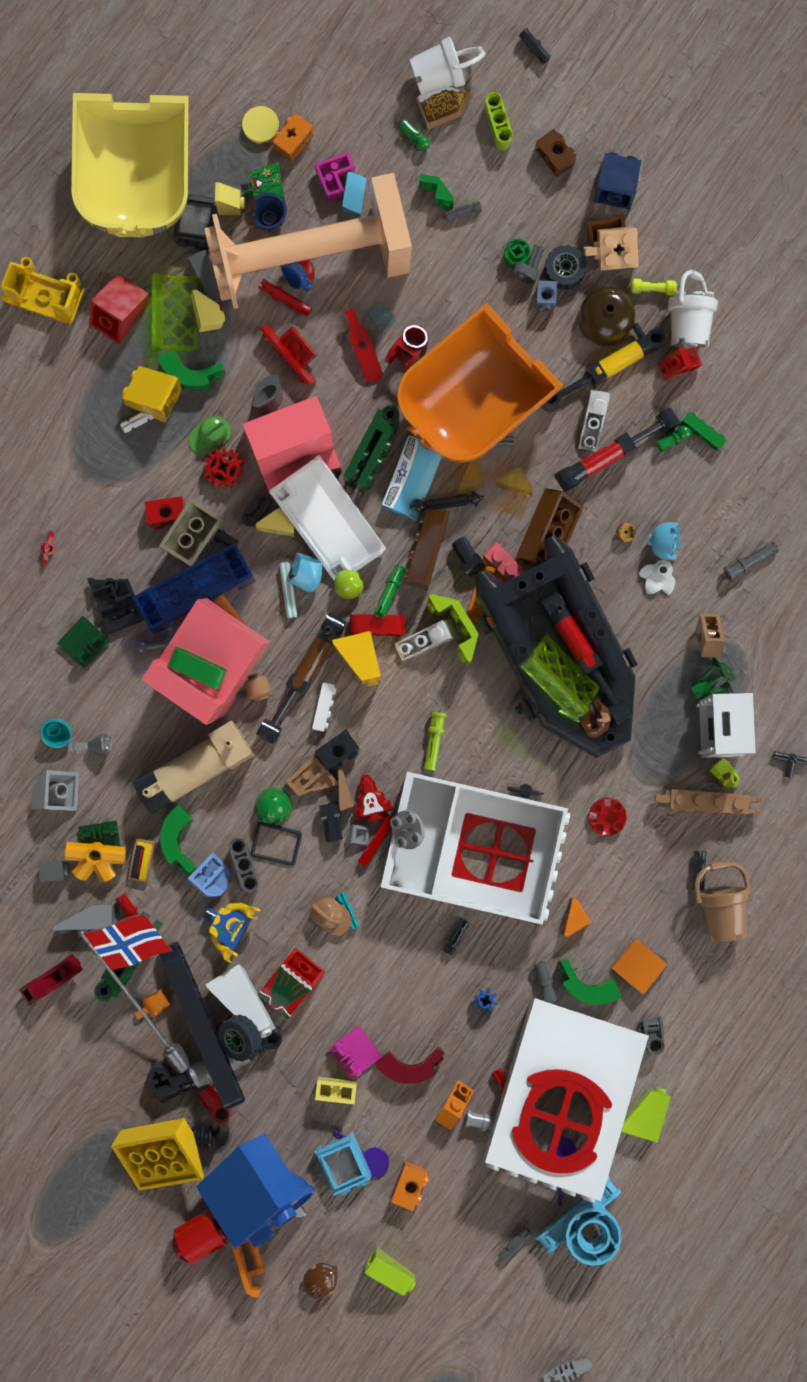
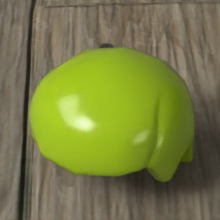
M343 570L335 576L334 587L339 597L350 600L362 594L364 588L363 580L360 579L358 572Z

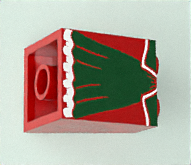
M295 947L261 989L258 996L265 1003L271 1005L278 1014L289 1019L325 971Z

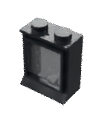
M188 194L184 212L175 223L173 235L175 244L180 247L194 246L199 250L209 249L204 228L214 226L212 215L217 214L218 216L215 198Z

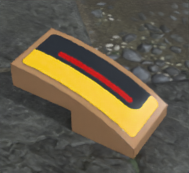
M136 839L128 879L148 882L151 862L154 857L155 841Z

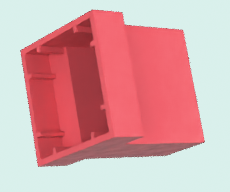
M317 396L243 424L268 491L318 455H320L333 475L342 471L334 450L331 430Z
M199 599L193 605L160 658L153 660L141 680L207 725L227 714L237 698L235 695L266 650L270 641L209 599ZM175 647L183 648L225 668L227 672L220 688H212L170 668L168 662Z

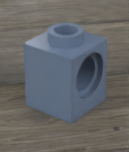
M538 280L536 309L541 311L555 309L557 281ZM548 294L551 299L545 300L541 295Z

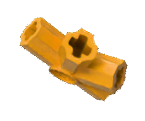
M93 842L91 844L66 843L65 860L79 861L72 870V873L80 880L86 881L91 873L95 871L100 882H107L116 876L112 864L124 865L126 847L103 845L101 842ZM91 851H98L100 855L95 856Z

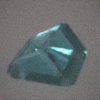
M383 303L368 313V316L380 332H383L396 322L391 311Z

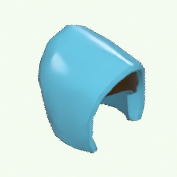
M296 553L292 568L287 576V581L303 591L314 592L320 585L322 562L316 558Z

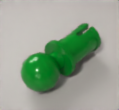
M405 120L400 125L399 130L410 139L411 143L416 142L418 150H428L430 140L426 136H420L421 131H417Z
M680 426L676 433L671 431L670 435L657 441V447L661 452H664L675 444L679 445V440L685 441L690 438L691 430L688 426Z

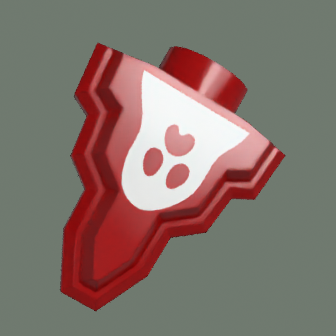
M369 774L363 775L359 785L361 794L357 798L358 806L354 809L356 819L367 817L368 822L383 819V813L393 810L391 802L385 798L382 791L377 790L376 783Z

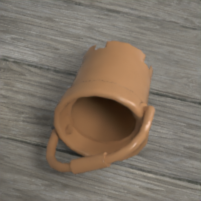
M722 861L709 864V866L703 868L698 873L695 880L696 903L703 907L710 941L714 939V942L735 941L739 934H741L742 939L749 936L746 903L750 893L749 879L745 869L735 862ZM735 867L742 873L745 887H719L701 892L699 890L700 880L708 871L712 872Z

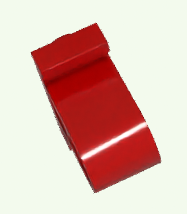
M684 347L678 348L658 364L665 381L671 380L674 376L692 372L703 365L695 347L688 349Z

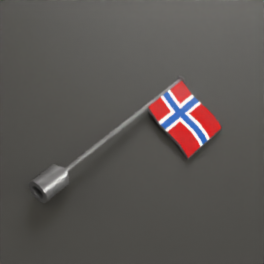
M145 914L127 917L104 928L88 932L80 930L78 936L84 939L166 1046L163 1053L166 1061L177 1074L186 1071L192 1064L190 1057L179 1043L169 1044L113 972L115 969L134 965L154 955L172 952V949Z

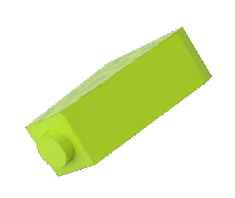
M655 1087V1089L649 1088L626 1114L621 1132L658 1143L671 1098L666 1093L667 1090Z
M378 1247L375 1248L365 1263L364 1273L402 1296L406 1292L410 1293L416 1285L415 1274Z

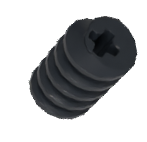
M194 1123L191 1130L194 1134L196 1146L198 1147L200 1144L201 1150L204 1151L208 1145L209 1152H212L214 1147L217 1149L220 1127L213 1132L212 1126L205 1131V1126L202 1125L198 1130L197 1124Z

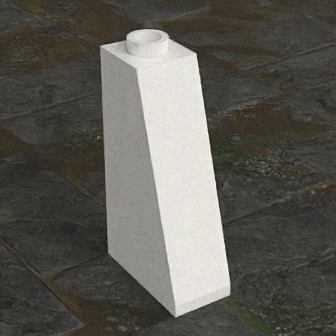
M240 964L205 984L234 1015L240 1014L251 1019L258 1027L261 1038L269 1036L272 1030L275 1029L251 980Z

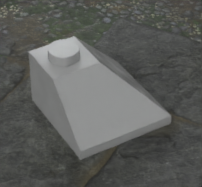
M44 770L32 789L31 809L77 811L79 772Z

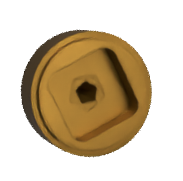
M621 523L616 529L617 538L622 542L632 541L636 535L634 525L631 523Z

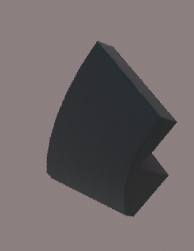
M87 578L109 634L145 621L129 579L114 580L106 578L105 580Z

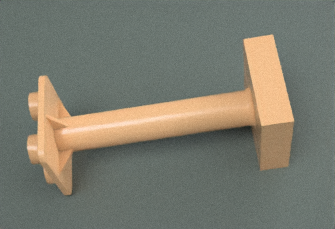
M394 173L371 178V216L235 245L220 229L217 214L212 215L214 226L204 229L221 301L232 299L233 308H238L236 292L244 273L377 244L380 245L387 278L409 273L412 245Z

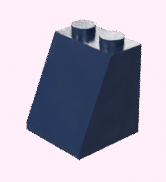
M614 152L605 153L594 203L630 210L636 195L642 160H638L633 156H619Z

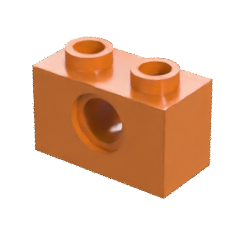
M405 1161L392 1194L391 1203L411 1211L414 1210L415 1206L418 1207L422 1199L420 1191L422 1187L426 1188L429 1180L427 1169ZM413 1182L417 1187L413 1191H408L405 1188L406 1184Z

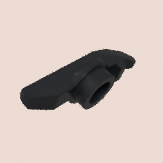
M523 784L520 787H507V791L517 792L523 798H528L531 795H544L541 791L533 790L528 784Z

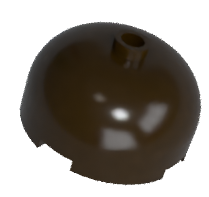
M614 287L598 288L589 293L581 304L578 313L579 328L586 338L600 346L616 345L626 339L631 332L636 317L635 307L630 297L622 290Z

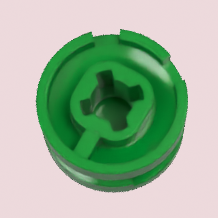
M519 238L510 240L504 250L505 263L513 269L516 263L527 264L531 253L529 244Z

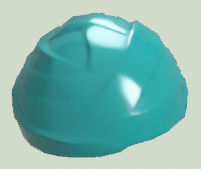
M48 719L41 726L40 737L47 746L61 748L70 742L72 730L70 725L62 719Z

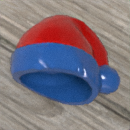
M310 259L280 265L285 279L293 288L300 289L303 287L306 291L312 289L315 271Z

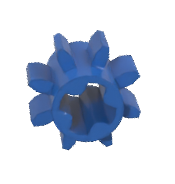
M490 988L486 992L479 989V996H473L475 999H478L474 1006L480 1005L481 1012L484 1011V1008H488L491 1012L492 1004L497 1005L493 1001V998L497 995H490ZM488 995L490 1003L486 1002L485 1005H483V1002L480 999L481 997L485 998V996Z

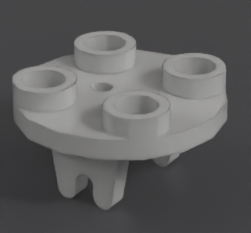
M403 810L391 819L390 825L395 838V844L398 848L415 849L420 846L425 838L424 825L419 815L411 810Z

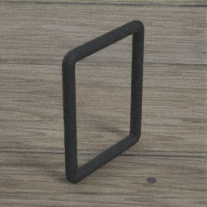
M259 822L254 836L251 856L293 866L296 863L302 832ZM261 826L298 834L292 862L255 853Z

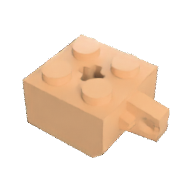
M625 227L597 230V242H594V246L584 247V255H594V259H598V269L600 270L639 267L637 228ZM617 244L621 246V249L618 250V253L614 251V248L617 247Z

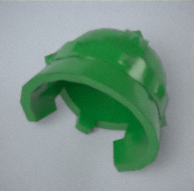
M272 787L260 792L255 800L254 809L259 820L274 824L281 820H288L292 813L293 804L287 792L280 788Z

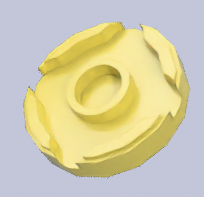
M256 106L245 114L242 120V128L245 136L251 142L256 144L269 143L279 131V120L272 109L265 106Z

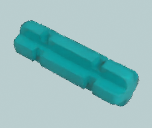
M345 892L336 895L337 902L350 913L351 926L349 929L357 928L359 923L357 918L355 919L354 917L355 914L350 903L347 902L348 898Z

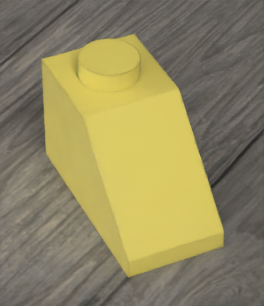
M215 182V203L219 215H241L242 209H245V197L241 196L240 190Z
M192 290L190 297L199 332L221 329L223 322H225V315L223 310L220 311L219 304L198 290Z
M281 508L276 509L256 523L257 531L295 537L296 528Z

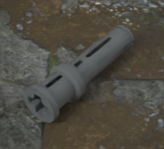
M771 542L748 557L737 559L736 563L729 567H723L726 578L733 582L739 575L747 574L750 568L778 553L777 544Z

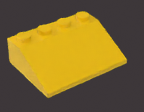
M184 1118L123 1129L111 1145L139 1191L204 1179L194 1134Z

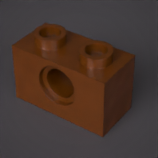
M555 129L536 141L535 150L556 177H559L575 165L577 158L575 151L566 145L563 135L557 133ZM559 150L561 154H554L553 151Z

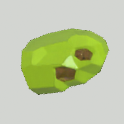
M724 757L720 758L708 770L712 777L724 787L732 788L739 784V776L736 770Z

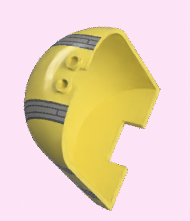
M73 93L72 198L78 212L90 225L117 237H146L159 234L169 229L178 221L184 212L188 198V96L150 95V103L113 102L112 94Z

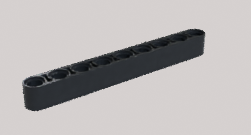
M175 941L169 944L172 952H165L159 955L224 1108L229 1110L244 1103L245 1097L227 1054L220 1046L219 1035L182 948Z

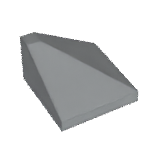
M352 824L345 843L368 846L370 827Z

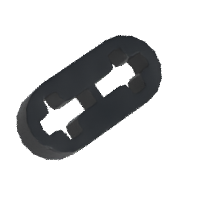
M259 494L255 496L243 512L242 521L247 527H255L256 523L269 510L271 502L267 495ZM265 499L266 506H261L257 510L259 506L257 501ZM254 511H255V512H256L255 515H254L255 521H254V522H253V521H249V523H248V522H247L248 519H247L246 516H247V515L251 516V515L254 513Z

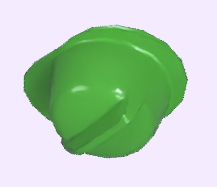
M219 416L210 417L190 433L189 445L195 453L208 455L230 438L231 427L224 418Z

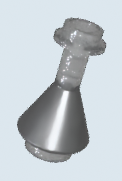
M102 733L89 742L77 743L76 739H73L69 742L68 748L69 752L77 754L78 750L89 749L106 756L109 751H113V739L111 736H107L106 733Z

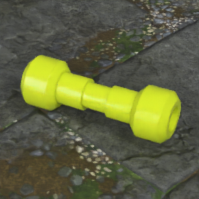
M633 278L630 284V292L632 294H640L642 291H657L665 293L666 296H674L677 290V283L673 280H667L665 283L643 282L639 278Z

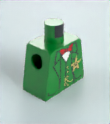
M279 163L251 171V182L241 184L243 196L254 194L255 198L259 194L274 193L285 202Z

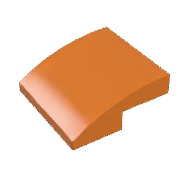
M635 938L613 965L612 969L639 992L644 994L668 964Z

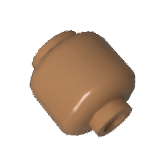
M259 673L249 675V680L244 682L248 699L259 702L269 698L268 695L271 693V687L268 678L264 675L259 676Z

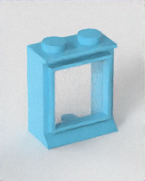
M353 1131L340 1140L335 1139L324 1147L318 1146L314 1151L331 1186L333 1195L339 1193L341 1196L350 1192V1188L354 1186L360 1188L369 1183L368 1180H370L372 1174Z

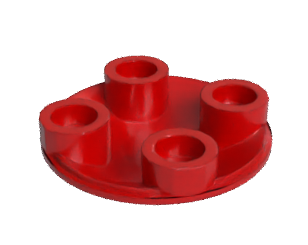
M602 798L591 806L588 820L591 828L596 833L603 836H613L624 829L627 813L624 806L618 800Z

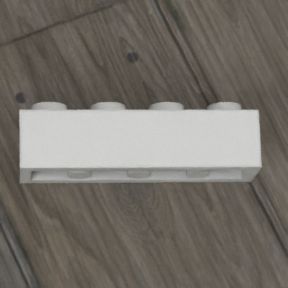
M324 682L322 684L312 727L313 730L325 732L328 728L329 723H327V719L331 716V711L329 710L330 706L333 707L334 703L332 697L336 694L337 690L333 684Z

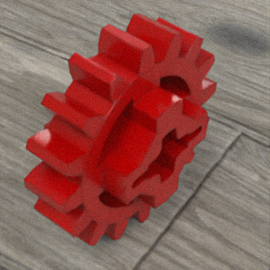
M223 447L222 452L215 449L216 454L209 453L211 458L204 460L208 464L203 466V469L208 471L204 475L206 478H209L208 482L210 484L215 482V488H218L219 485L222 486L223 490H225L226 485L233 488L232 483L239 484L238 478L244 477L240 473L245 471V468L240 466L244 463L243 459H239V453L233 455V449H230L229 452L226 451L225 447ZM223 457H229V458H231L232 460H229V461H228V460L224 459ZM221 462H223V464H224L225 467H226V470H227L226 473H227V475H225V473H224L223 470H222V467H221L222 464H221ZM236 470L234 476L231 477L232 472ZM215 476H216V477H219V476H220V477L224 478L225 480H219V479L215 478Z

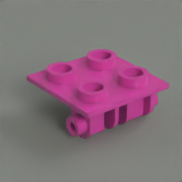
M360 1025L328 1048L350 1080L360 1076L364 1070L383 1057Z

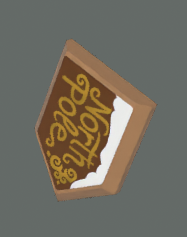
M450 86L422 95L419 93L414 95L429 130L461 118L473 93L461 87Z

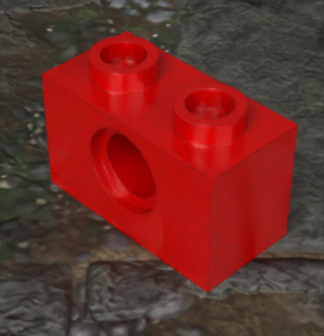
M179 496L145 501L147 524L150 528L153 527V529H163L164 525H173L185 507L184 498ZM170 510L171 514L169 517L163 518L162 512Z

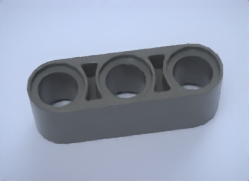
M205 249L189 256L188 260L207 297L216 303L220 302L221 298L213 264Z
M235 838L230 842L229 850L241 887L245 892H254L259 888L260 880L248 843L242 838ZM237 841L243 843L244 847L241 852L234 850V844ZM243 859L247 860L250 865L246 871L242 870L239 865ZM248 878L255 880L256 884L253 889L246 887L245 883Z

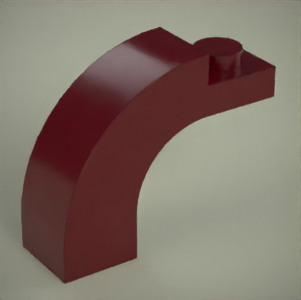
M71 954L44 974L27 983L19 991L27 1004L31 1006L83 971L81 963L75 958L74 954Z
M438 1046L422 1062L406 1064L388 1050L375 1063V1066L382 1074L395 1082L416 1084L428 1080L436 1074L432 1066H438L444 1060L443 1055L445 1052Z

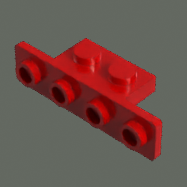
M262 326L260 328L263 337L274 345V350L277 354L285 358L288 367L297 372L298 378L302 383L313 385L317 382L305 367L318 354L294 327H290L281 337L270 326Z

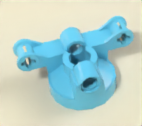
M608 1176L601 1201L595 1200V1203L583 1198L580 1201H575L554 1223L540 1230L536 1234L535 1240L540 1241L545 1247L547 1254L552 1253L565 1241L572 1256L587 1265H603L612 1260L621 1245V1228L615 1217L605 1209V1206L613 1201L621 1193V1190L612 1184ZM589 1223L598 1225L599 1232L601 1233L593 1242L582 1234V1229Z

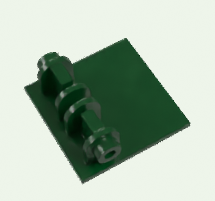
M82 615L57 644L85 669L111 640Z
M117 820L79 827L78 839L81 840V843L101 842L103 845L121 846ZM91 851L95 856L100 855L98 851Z

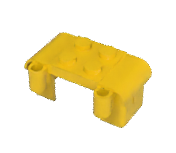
M29 257L22 258L21 265L14 262L8 264L0 285L3 291L1 299L4 302L66 324L73 323L85 288L79 289L81 281L76 273H69L67 280L60 279L59 281L34 272L35 265Z

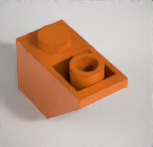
M457 1080L434 1120L451 1130L460 1120L474 1090Z

